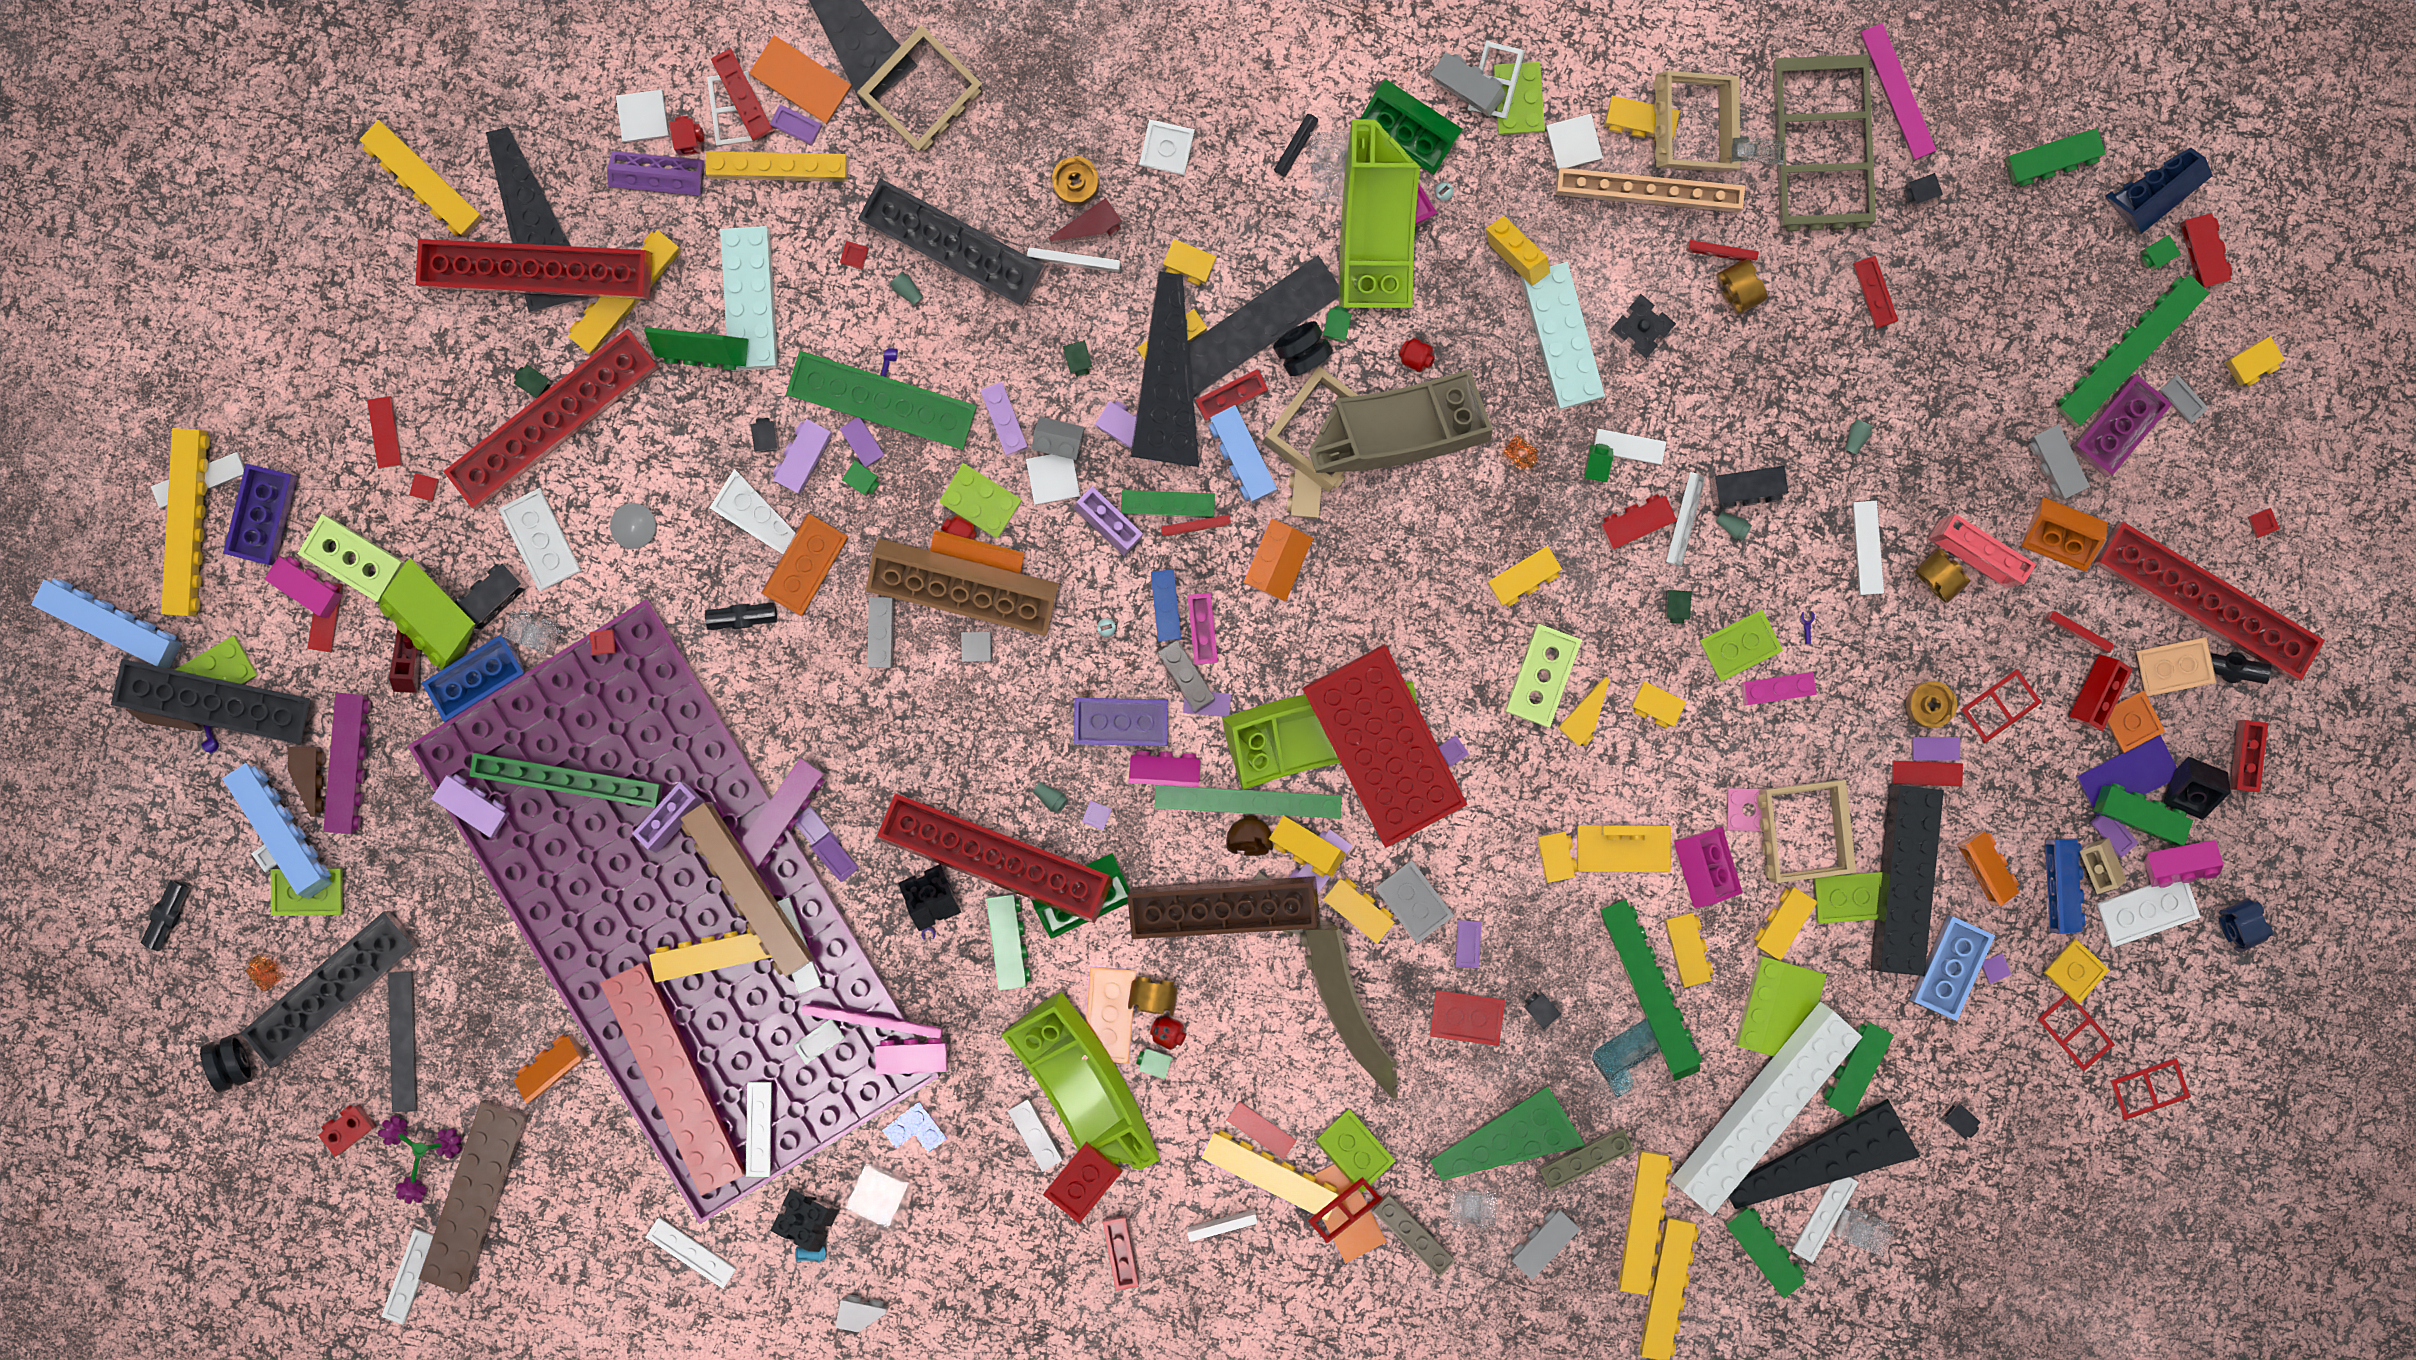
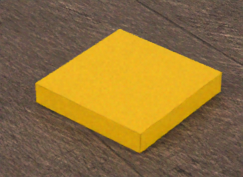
M2073 938L2043 973L2076 1004H2080L2110 970L2076 938Z

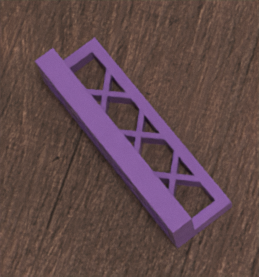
M612 151L607 167L608 187L700 196L704 160ZM616 160L627 161L625 164H615ZM641 163H649V164H651V165L645 167V166H640L639 164H641ZM672 165L673 167L670 169H665L662 166ZM694 167L697 168V171H687L685 169Z

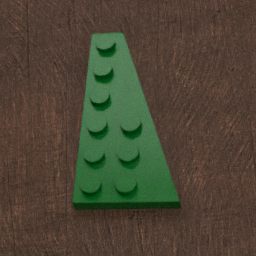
M1546 1086L1429 1161L1441 1180L1444 1181L1575 1147H1582L1585 1144L1549 1087Z

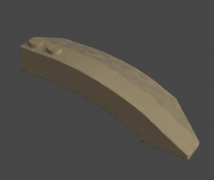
M1468 369L1428 382L1390 391L1339 398L1338 396L1331 413L1327 416L1315 442L1309 449V455L1316 473L1371 470L1426 460L1490 442L1493 429L1471 370Z
M1329 920L1320 922L1317 929H1302L1303 933H1300V940L1308 953V956H1305L1307 970L1311 969L1318 994L1336 1032L1355 1060L1393 1099L1398 1098V1092L1395 1087L1397 1085L1396 1070L1393 1071V1067L1397 1066V1060L1384 1050L1369 1025L1359 1003L1350 976L1341 929Z

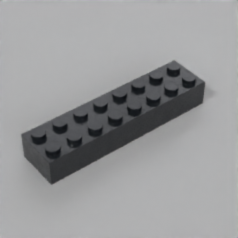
M879 178L858 217L859 222L1022 309L1025 308L1045 270L1043 264Z
M121 659L111 705L118 708L301 745L311 704L310 698Z
M1890 785L1881 865L1882 881L1881 886L1879 884L1876 913L1878 918L1875 922L1871 970L1925 976L1944 790Z
M390 911L382 912L241 1032V1035L270 1069L277 1067L418 948L419 945Z

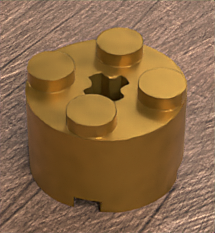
M1073 156L1061 160L1056 165L1052 174V184L1055 194L1063 203L1070 206H1084L1096 196L1099 189V177L1092 162L1081 156ZM1080 177V184L1073 186L1070 179Z
M1748 259L1717 273L1720 284L1725 288L1722 291V295L1728 304L1732 302L1733 309L1737 315L1763 303L1767 299L1762 279L1758 280L1755 274L1758 271Z
M1938 548L1915 570V573L1923 583L1926 582L1933 594L1944 603H1948L1971 580L1962 572L1963 568L1955 560L1950 562L1948 555L1941 548Z
M1923 682L1914 686L1908 693L1906 711L1909 719L1916 725L1924 728H1938L1947 724L1955 716L1957 698L1952 690L1942 682ZM1932 699V703H1935L1936 706L1930 710L1927 702Z
M1137 976V980L1131 983L1127 1009L1132 1010L1134 1005L1138 1006L1137 1011L1163 1015L1165 1010L1169 1011V1016H1174L1178 988L1174 987V982L1160 980V984L1151 983V978Z

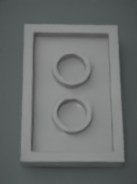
M1412 860L1375 887L1376 891L1417 944L1454 916Z

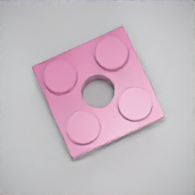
M1728 788L1727 830L1761 831L1760 819L1762 815L1761 809L1757 804V796L1760 789ZM1746 803H1751L1754 806V813L1749 817L1745 816L1742 812V807Z

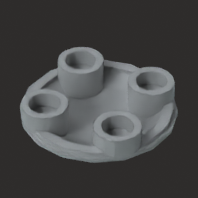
M628 503L622 505L614 512L610 520V531L612 537L619 545L627 549H637L645 546L652 540L656 534V522L653 514L647 507L638 503Z

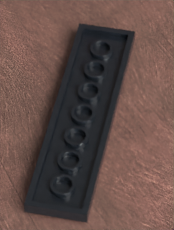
M1319 255L1189 343L1193 397L1339 298V284Z

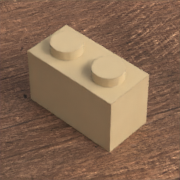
M1295 469V474H1290L1289 488H1293V495L1288 497L1287 511H1291L1290 517L1318 519L1322 487L1301 471Z
M2109 837L2089 843L2080 850L2097 894L2119 888L2126 881Z

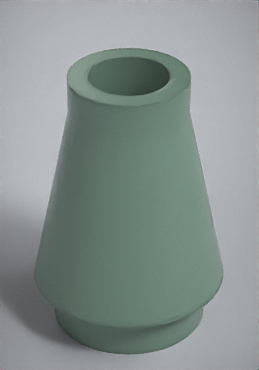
M903 271L889 283L893 287L891 290L908 300L913 306L923 297L909 274L906 275Z
M1856 419L1854 424L1851 423L1845 450L1857 455L1873 433L1871 432L1873 426L1859 419Z
M1724 511L1721 512L1716 520V523L1736 540L1740 539L1743 541L1752 527L1748 520Z
M1042 782L1033 790V793L1050 812L1060 813L1068 802L1065 793L1051 788Z

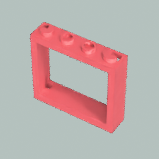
M1957 514L1939 519L1928 537L1929 541L2005 588L2023 585L2036 566L2034 562ZM1956 520L1962 524L1959 530L1953 527Z

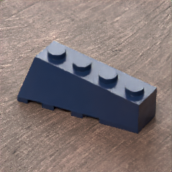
M2189 148L2164 162L2162 168L2149 170L2144 173V178L2135 183L2130 181L2123 185L2124 189L2115 194L2112 191L2105 195V197L2123 220L2142 234L2213 175L2206 157L2193 148Z

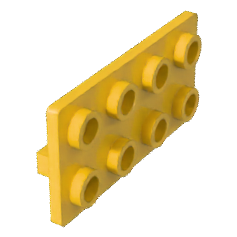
M1578 825V871L1670 872L1671 827Z

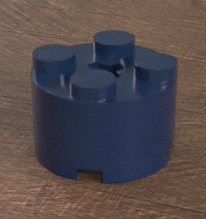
M2246 898L2219 911V914L2223 916L2219 918L2223 934L2228 942L2233 941L2237 945L2234 949L2238 952H2244L2267 941L2273 935L2271 926L2266 923L2262 915L2264 914V909L2258 901L2253 902Z

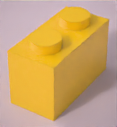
M1173 239L1163 262V267L1166 268L1165 272L1188 277L1187 281L1197 286H1200L1201 283L1206 285L1216 262V256Z
M2271 336L2229 359L2225 364L2239 386L2247 384L2249 387L2261 380L2259 375L2267 372L2269 375L2280 368L2279 363L2285 359Z
M1644 681L1641 683L1630 707L1635 709L1634 714L1645 719L1647 716L1656 719L1655 724L1667 729L1668 726L1675 727L1686 701Z
M1565 831L1537 836L1546 883L1574 878V872H1578L1576 859H1571L1569 849H1573L1571 836H1567Z

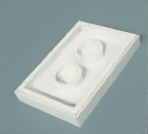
M1253 1209L1190 1226L1187 1229L1189 1241L1257 1224L1256 1211Z

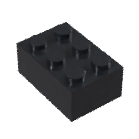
M1785 466L1717 475L1709 479L1713 507L1719 506L1720 510L1734 508L1737 506L1736 503L1741 502L1743 506L1756 505L1760 503L1761 499H1765L1766 503L1783 500V496L1789 493Z
M503 563L501 565L495 564L487 572L489 574L487 578L483 581L480 579L475 582L470 588L472 591L466 597L462 595L454 602L475 623L472 632L479 633L529 587L512 566Z

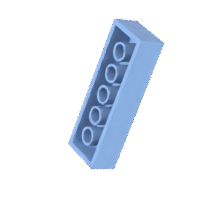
M55 578L52 581L43 580L31 605L158 667H171L182 644L176 640L177 636L166 630H155L156 625L145 620H135V615L128 611L114 610L115 605L105 600H94L93 594L82 589L81 591L75 588L72 589L73 584Z
M245 763L222 778L297 895L309 899L332 884L329 879L331 873L324 864L320 865L316 859L319 856L312 845L308 846L304 838H306L304 831L300 826L296 827L292 822L293 814L287 807L284 808L279 800L282 798L275 788L271 789L267 781L269 778L263 769L259 770L256 766Z

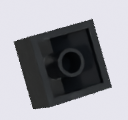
M2188 756L2175 770L2164 799V804L2204 820L2231 793L2228 772Z

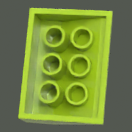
M411 558L406 561L383 593L378 606L382 614L389 617L396 624L398 630L406 634L412 640L413 645L418 650H422L428 656L429 661L441 670L463 656L475 623Z
M1759 955L1734 1045L1775 1056L1819 1004L1827 974Z

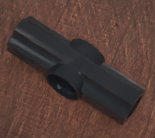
M771 602L757 605L738 604L731 605L730 608L705 610L707 630L723 628L741 629L750 628L753 625L777 623V609L775 603Z
M2231 652L2226 656L2211 653L2215 674L2221 675L2226 682L2239 683L2241 680L2268 684L2271 664L2247 660L2244 655L2238 652Z
M170 880L161 900L157 902L150 914V924L140 942L145 947L161 951L170 930L175 927L180 918L181 906L190 890L187 885Z

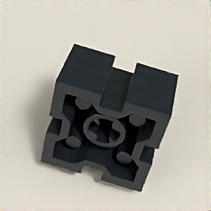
M1640 294L1626 310L1630 316L1626 318L1622 315L1608 333L1621 344L1627 340L1633 345L1629 350L1644 362L1658 346L1654 340L1658 338L1662 341L1676 323L1663 312L1659 315L1655 314L1652 311L1655 305Z
M941 864L925 870V876L917 879L914 875L898 883L906 901L905 904L909 915L918 931L935 925L936 919L939 921L946 920L962 913L954 895L951 882Z
M790 1188L782 1204L786 1207V1211L784 1214L777 1215L770 1231L785 1239H793L794 1244L807 1251L820 1252L828 1236L823 1231L826 1226L832 1227L839 1209L824 1201H815L817 1197L802 1189Z

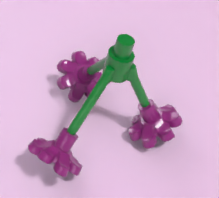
M393 1115L390 1119L391 1122L388 1120L382 1122V1126L385 1129H380L378 1136L384 1138L383 1144L391 1145L392 1143L398 1145L401 1140L412 1147V1153L415 1156L411 1178L406 1177L403 1183L396 1185L395 1190L398 1191L396 1197L399 1200L405 1197L404 1201L407 1204H411L413 1199L416 1203H421L423 1200L422 1195L426 1194V1187L422 1186V1182L416 1179L420 1158L426 1154V1151L437 1148L436 1153L439 1156L445 1154L446 1158L452 1159L454 1158V1153L459 1154L462 1148L457 1144L461 1143L462 1139L459 1135L455 1136L456 1130L454 1128H450L447 1132L445 1129L438 1132L439 1138L435 1139L434 1144L415 1143L407 1138L408 1132L405 1130L407 1126L404 1119L399 1120L398 1116Z

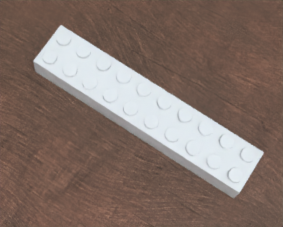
M1819 1002L1671 1178V1181L1713 1216L1861 1040L1862 1036L1832 1009Z

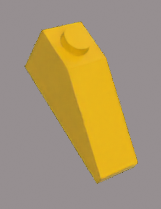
M1603 677L1557 727L1577 747L1581 744L1586 746L1594 737L1591 733L1596 728L1610 680L1607 677Z

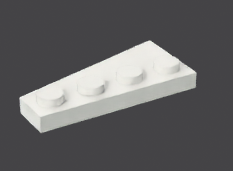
M734 469L710 506V509L781 554H784L795 532Z

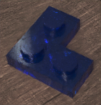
M920 1101L882 1129L895 1148L915 1135L929 1153L947 1139L946 1135Z

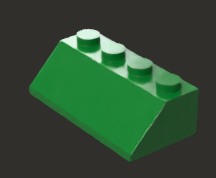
M1387 79L1376 90L1360 118L1361 120H1376L1413 161L1433 175L1463 130Z
M649 327L644 329L655 357L664 358L665 363L678 364V359L684 360V365L697 366V362H703V367L717 368V364H723L722 369L736 370L737 366L746 367L749 342L747 338Z
M1113 853L1085 865L1109 875L1113 880L1098 917L1128 904L1127 893L1130 891V888ZM1031 899L1034 909L1050 939L1089 922Z

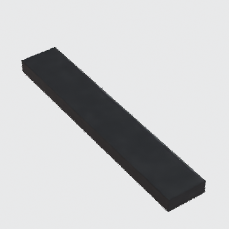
M413 971L388 972L392 1112L417 1111Z

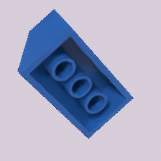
M500 634L423 681L422 685L443 722L446 723L525 673L520 658L507 637Z
M2077 838L2045 839L2049 932L2069 934L2082 932V927L2085 926V914L2081 913V903H2084V891L2080 889L2083 869L2082 866H2079L2080 850L2082 847L2081 843H2078Z

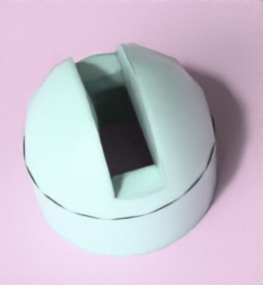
M1447 182L1439 183L1434 191L1435 197L1443 202L1448 201L1453 195V187ZM1447 186L1449 190L1441 196L1439 192Z
M1105 618L1099 621L1097 630L1101 636L1110 637L1115 633L1116 625L1111 619ZM1112 624L1111 629L1101 631L1100 627Z

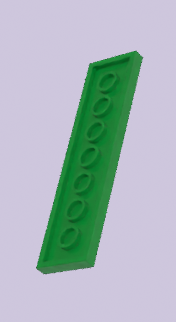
M800 350L786 391L787 396L960 450H964L977 405Z

